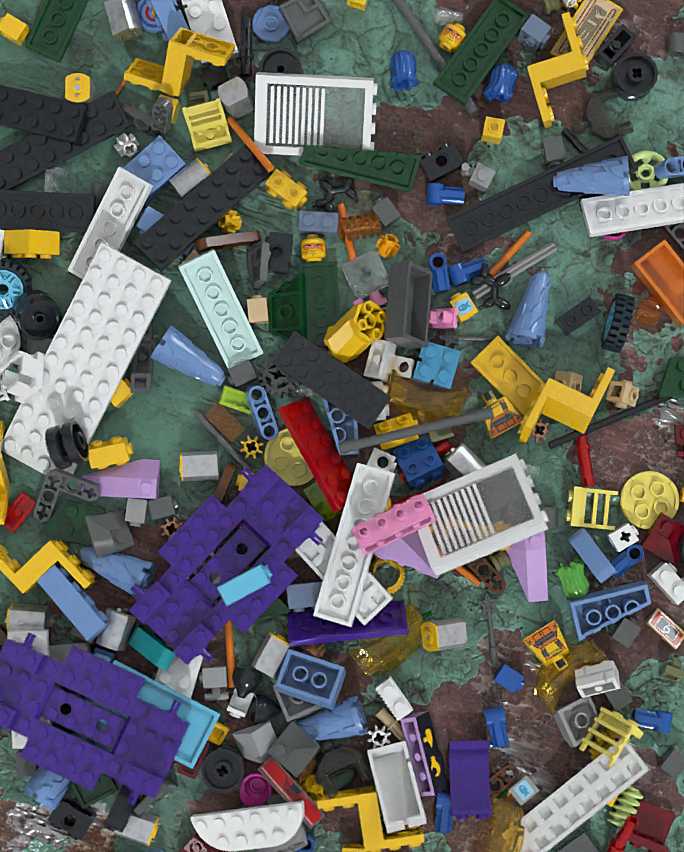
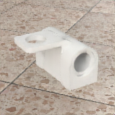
M378 339L371 344L363 376L376 381H383L384 383H387L389 374L410 378L415 360L394 355L397 345L390 341ZM403 362H407L409 365L406 372H401L399 369L400 364Z

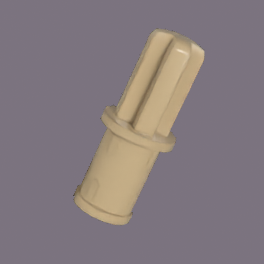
M382 707L375 716L387 727L386 730H390L400 742L405 741L403 729L397 722L398 720L394 719Z

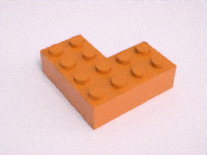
M663 240L630 267L676 326L679 327L684 324V263L667 241Z

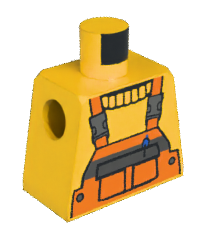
M492 390L482 395L487 405L484 408L491 407L494 418L483 421L490 440L522 423V416L505 396L497 400Z
M555 620L523 639L525 645L544 666L547 667L554 663L558 671L568 666L563 656L569 653V650Z

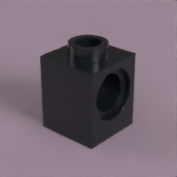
M208 66L202 69L203 75L200 76L203 86H208L210 92L217 90L218 86L230 80L225 66Z

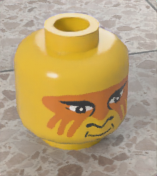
M459 23L447 24L438 37L440 47L449 53L452 51L456 52L467 37L464 32L465 28Z
M318 234L307 235V239L301 241V257L307 263L322 262V259L326 257L325 240L318 238Z

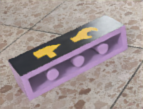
M429 711L412 713L400 719L420 797L436 795L448 789Z

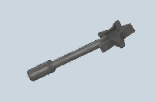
M446 328V334L438 338L445 341V347H449L451 343L458 346L459 342L457 340L492 341L497 335H492L491 337L457 336L459 331L451 332L449 328ZM498 335L505 343H508L506 335Z
M485 593L484 600L477 601V604L483 606L482 615L487 613L491 664L498 663L497 647L495 646L491 612L496 613L494 605L499 600H491L489 594Z

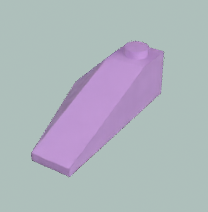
M140 459L83 475L82 478L99 484L101 487L100 496L158 499L161 460ZM94 488L88 490L90 492L89 495L93 496L95 493Z
M416 531L373 552V554L383 560H393L398 562L397 565L403 567L407 565L414 568L417 572L434 578L440 576H436L432 571L420 536Z
M543 531L511 545V548L506 549V553L528 602L548 600L546 546Z

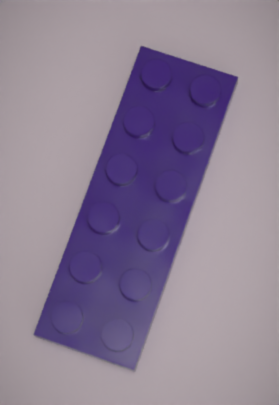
M404 600L390 601L366 625H363L355 616L352 627L313 616L315 610L288 613L290 646L408 634Z

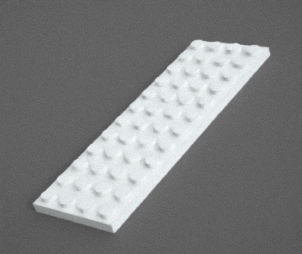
M105 243L100 244L44 356L42 388L20 404L3 438L1 451L47 475L50 470L57 468L52 462L46 447L45 431L47 428L54 426L62 428L63 423L74 420L81 426L87 443H90L172 282L171 279ZM73 463L71 467L62 470L74 474L78 464ZM57 474L51 476L55 481L60 480L57 478Z

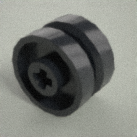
M285 47L270 49L260 61V72L279 73L278 71H282L284 68L283 73L304 74L299 57L294 51ZM268 83V89L271 91V86H274V93L277 94V86H281V94H283L284 87H287V94H289L290 87H293L294 92L296 87L300 85Z
M635 52L627 54L619 61L612 73L611 84L613 91L625 101L634 102L643 99L649 94L657 81V66L651 57L644 53Z
M41 290L25 292L17 298L13 305L14 319L28 338L43 340L57 332L62 320L61 312L47 293Z
M72 420L63 423L62 428L60 426L47 428L45 431L46 447L52 462L58 469L62 470L71 467L73 463L81 464L88 461V443L81 426L76 421Z
M231 745L214 747L206 755L201 765V776L204 783L216 792L234 790L241 783L246 771L245 758L242 757L241 752ZM222 765L226 766V771L221 769Z

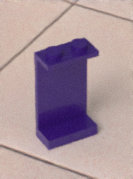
M450 741L448 743L451 816H456V820H466L468 816H476V819H488V816L493 814L490 805L489 741Z

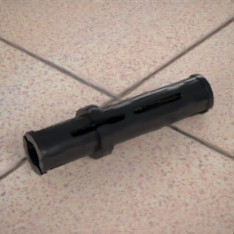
M252 18L241 19L240 76L245 78L252 77V60H254V54H252ZM246 32H248V44H246Z

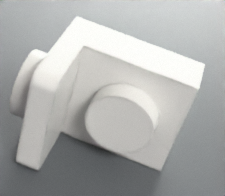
M235 688L226 709L230 711L229 714L236 718L245 717L254 692L249 693L243 699L237 697Z

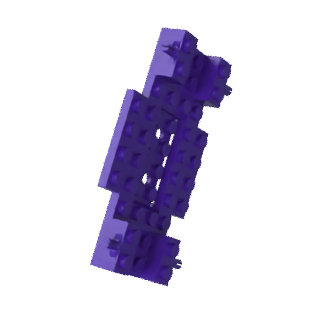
M265 465L255 474L251 473L246 466L240 471L248 480L247 484L227 507L212 494L158 551L172 566L149 589L144 591L137 583L130 588L139 597L129 611L143 624L146 623L174 649L173 653L186 665L199 655L208 663L214 658L206 650L209 641L229 620L245 633L298 576L284 561L304 540L310 538L317 546L320 543L315 537L320 542L323 541L315 531L324 518L268 465ZM240 522H242L243 525L236 531V533L191 579V581H189L187 578L195 571V569L226 538V536ZM240 543L246 544L248 548L247 552L243 555L236 551V547ZM268 546L269 549L251 568L260 563H263L264 566L268 565L272 572L271 582L228 606L223 598L215 605L213 602L221 595L218 587L238 576ZM212 572L220 574L221 578L218 583L210 581L209 575Z
M28 632L24 643L7 638L0 652V727L12 730L28 738L20 757L91 791L94 790L101 773L117 779L119 783L128 786L132 790L126 801L128 803L131 802L132 805H135L139 794H145L155 799L191 722L177 715V711L182 703H177L176 700H173L168 711L138 698V694L146 680L145 678L76 646H72L65 663H62L34 650L31 645L36 635ZM56 683L68 689H71L81 695H84L96 702H99L109 708H112L124 715H127L128 717L127 719H125L72 693H69L59 687H56ZM64 703L70 704L72 708L68 715H63L60 711ZM43 716L48 720L111 748L112 751L109 752L56 728L40 720V717ZM100 720L107 722L108 727L104 732H100L96 728V724Z

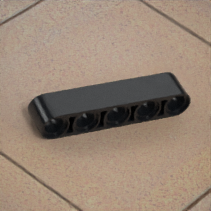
M122 785L104 825L123 833L141 794L138 795L135 805H132L131 802H126L132 790L128 786Z

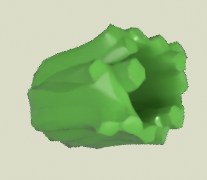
M573 558V561L564 565L562 562L558 563L555 575L560 579L565 596L570 599L585 597L590 587L583 559Z

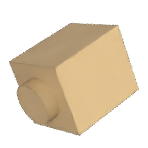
M262 295L251 296V299H247L249 324L269 323L266 298H262Z

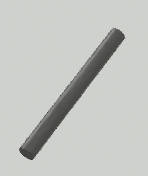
M200 410L193 414L242 469L245 466L247 469L251 467Z

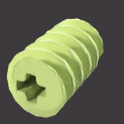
M629 786L621 792L622 797H617L616 799L619 804H613L612 806L616 811L608 812L613 818L607 820L622 827L627 816H631L630 813H637L633 806H640V803L636 800L643 799V795L639 792L640 790Z

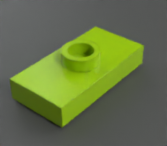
M224 385L218 404L251 415L245 399V392ZM251 394L254 400L258 398V396Z

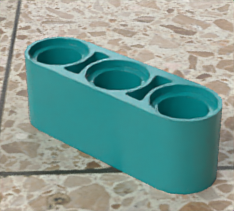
M137 625L127 642L154 665L166 671L176 656L173 653L174 649L140 625Z

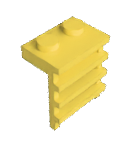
M220 98L215 101L182 108L195 152L232 142Z
M571 487L567 495V501L569 502V509L566 510L565 516L567 525L615 530V526H607L610 495H618V491ZM587 492L593 493L591 524L584 523ZM598 493L605 494L602 525L596 524Z
M601 707V713L598 718H594L595 723L592 728L589 727V733L586 738L583 737L581 740L583 743L579 749L584 752L587 745L610 757L607 765L612 768L629 737L632 735L640 740L644 733L638 728L639 724L633 720L628 719L627 721L614 710L611 712ZM599 725L623 737L620 743L596 731ZM593 735L617 747L612 754L591 742L590 740Z

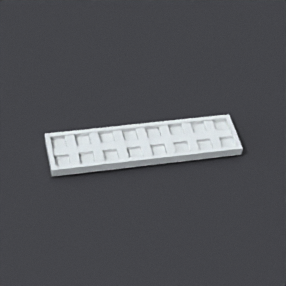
M322 521L317 526L315 533L323 541L320 542L315 537L320 543L317 546L310 538L306 539L295 551L323 580L336 535ZM369 571L355 615L363 625H366L393 599L392 595Z
M627 741L612 768L607 765L610 757L602 753L505 831L502 836L514 852H547L650 769ZM612 745L607 751L613 754L617 747Z

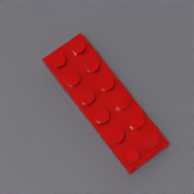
M308 397L280 407L277 411L332 511L335 513L343 509L353 478Z

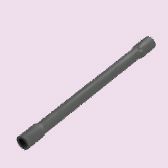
M392 0L442 71L447 62L405 0ZM472 97L464 106L470 116L480 109Z
M491 407L483 408L471 413L365 438L339 442L340 453L344 454L390 441L492 419L494 414Z

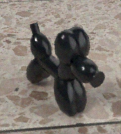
M319 177V185L326 193L324 199L312 202L313 208L324 207L325 212L335 213L332 200L334 195L345 193L347 197L359 202V199L356 197L357 194L352 188L355 178L345 177L342 186L332 187L327 179Z
M482 263L480 274L472 276L470 282L474 286H479L483 283L490 286L491 297L487 298L479 306V309L490 308L496 305L500 309L509 310L511 308L510 303L505 298L499 297V287L507 284L511 279V275L503 273L494 279L489 276L488 263Z

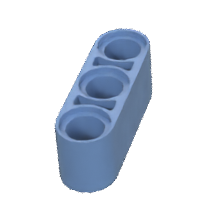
M684 156L669 158L657 163L654 167L656 177L659 179L683 177Z
M255 385L247 387L244 393L257 434L262 439H275L278 435V427L264 388ZM254 389H257L259 397L254 400L251 393ZM261 407L265 410V415L262 418L258 416V410ZM266 426L271 427V434L268 436L264 434Z
M584 527L567 538L600 583L617 572Z

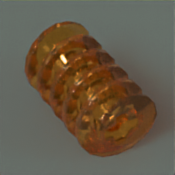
M375 213L363 214L362 216L356 215L354 217L349 216L347 218L341 217L338 223V235L341 242L345 241V236L348 241H351L353 235L355 240H359L360 234L363 239L367 238V233L370 238L374 237V232L377 237L381 235V224Z

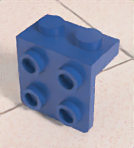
M426 434L393 450V454L406 477L411 491L420 489L426 483L438 480L446 474L444 465Z

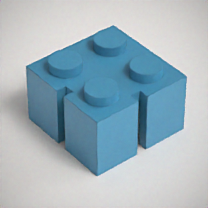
M427 341V347H421L418 360L422 362L417 361L412 380L428 385L430 380H434L432 386L450 390L461 351Z

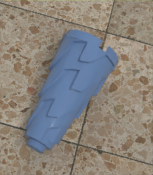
M628 156L606 159L601 162L584 164L582 167L557 172V176H553L554 188L558 187V190L583 192L584 194L630 196Z
M537 271V273L531 276L527 289L512 318L510 327L507 329L505 337L508 341L512 337L514 338L513 343L519 346L536 349L537 344H539L540 348L543 347L546 338L544 336L548 310L547 303L551 286L548 273Z
M172 325L150 357L171 369H176L189 377H194L209 385L221 386L226 378L223 375L224 371L218 364L207 357L204 351L194 345L188 337Z
M88 545L82 547L79 553L83 565L93 569L99 575L109 580V582L128 592L136 599L139 596L130 588L137 583L142 589H149L156 573L155 563L118 552L96 558L93 547Z
M358 696L347 698L348 700L335 704L333 710L325 709L311 717L296 722L314 740L362 736L368 733V727H362V724L367 723L361 701H357Z
M79 733L71 734L84 741L88 738ZM39 767L30 780L26 782L23 790L30 797L33 795L40 804L56 810L69 787L70 780Z

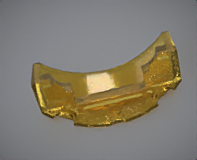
M392 369L386 393L392 397L389 402H392L401 414L411 413L413 419L432 422L461 415L466 403L467 387L463 386L446 391L428 390L409 383L396 370Z
M411 604L407 606L405 611L408 634L384 636L371 645L348 651L366 676H372L375 672L379 671L384 674L399 667L420 647L421 643L419 641L422 637L421 625L425 621Z
M584 641L583 644L574 646L572 643L567 645L569 653L563 657L568 666L563 670L558 671L554 663L547 667L542 664L539 669L534 694L552 716L556 714V706L561 693L576 678L575 670L581 669L585 665L593 666L600 664L602 661H609L604 651L592 641Z
M494 798L493 827L485 852H520L525 828L521 825L524 815L523 808L514 802Z

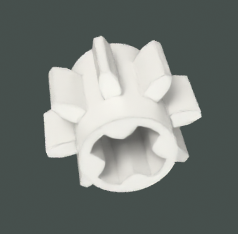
M123 133L118 138L116 137L117 144L114 147L121 157L126 155L130 158L138 152L137 146L140 144L132 133L129 136Z
M375 725L374 731L368 730L372 737L367 739V741H373V749L377 746L383 747L385 743H391L387 739L391 732L384 731L385 725L382 728H378ZM380 732V735H384L382 741L374 739L376 733Z

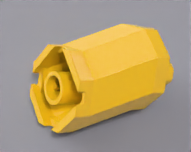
M371 300L353 306L335 325L328 327L324 338V344L329 349L327 353L341 363L357 358L371 343L383 336L386 313Z

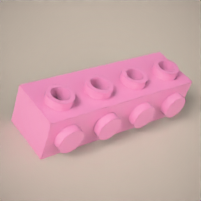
M424 494L411 497L409 501L403 504L394 505L384 513L376 514L366 522H359L351 530L365 556L435 522L436 519Z

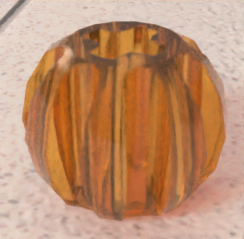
M654 297L642 299L636 312L637 320L643 325H656L664 309L662 302Z

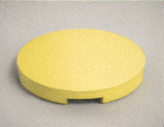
M288 429L279 431L275 439L268 441L264 452L265 465H268L287 484L298 486L314 478Z
M654 471L640 472L633 475L624 484L620 493V507L630 523L642 529H650L661 512L671 518L675 516L679 507V494L675 484L663 474Z

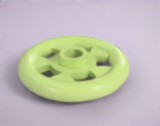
M645 150L632 155L634 162L641 159L644 164L640 165L638 171L634 172L638 180L632 182L629 175L630 191L645 189L641 188V183H650V188L666 185L668 179H660L659 182L653 180L655 178L654 167L648 164L651 159L657 163L664 161L665 159L660 154ZM644 171H648L650 174L649 176L644 177L642 173Z

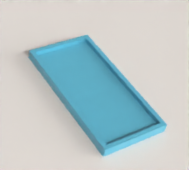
M114 660L113 664L146 679L138 694V698L168 711L173 700H176L177 703H182L177 711V715L191 722L174 760L193 769L221 714ZM94 700L92 702L93 704L100 706L112 713H115L125 719H127L128 717L127 715H124L99 702H96Z

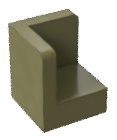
M207 90L188 93L191 107L210 102Z
M451 427L428 433L431 443L454 437Z

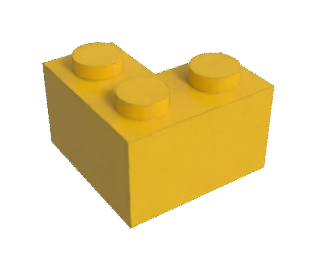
M30 229L4 230V254H12V258H36V255H40V259H52V255H60V232Z

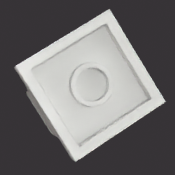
M17 351L9 358V362L19 366L17 367V373L9 370L3 371L2 388L7 389V393L15 395V401L22 403L42 388L44 353L37 351L34 355Z

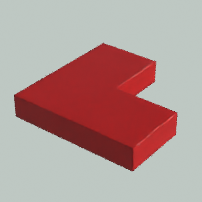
M22 491L11 506L8 504L5 523L2 525L15 534L34 510L37 501Z

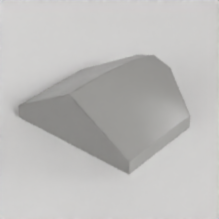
M270 720L233 733L242 757L257 763H263L271 757L267 751L278 739Z

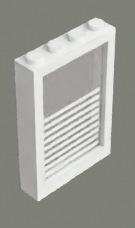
M257 72L254 143L263 154L301 156L304 145L374 150V142L370 141L371 134H375V123H372V115H376V103H373V95H377V83H374V78Z
M516 454L423 493L434 513L436 521L417 531L431 569L436 576L548 529L546 522L549 519L545 510L541 511L538 506L542 504L537 493L533 494L531 489L535 487L530 476L526 477L524 471L528 469L524 460H519Z

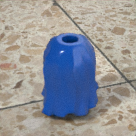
M399 50L390 59V81L392 83L390 87L395 91L404 90L405 88L406 91H410L411 88L416 87L419 83L416 74L417 63L412 52Z
M507 63L495 66L491 73L489 85L485 88L484 97L489 101L494 99L500 100L502 104L506 105L507 101L513 98V90L517 82L518 72L515 67Z

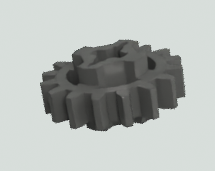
M269 359L270 364H263L264 370H259L261 377H258V381L261 383L260 386L264 388L266 395L271 393L272 398L279 395L280 399H282L283 394L289 397V391L295 392L294 386L300 385L299 381L278 368ZM267 379L271 382L272 386L268 385Z

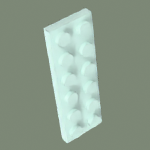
M211 249L178 265L227 368L230 369L248 359L251 360L263 354L215 250Z

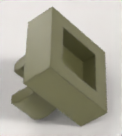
M676 659L670 661L669 665L661 669L659 677L679 683L684 679V671L679 669L681 661Z

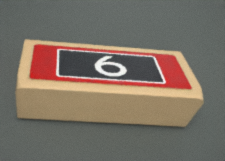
M659 608L645 621L650 628L675 650L684 640V631Z

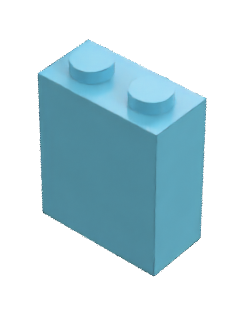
M260 563L221 584L218 590L228 606L270 583L272 572L268 565L264 566L263 563Z

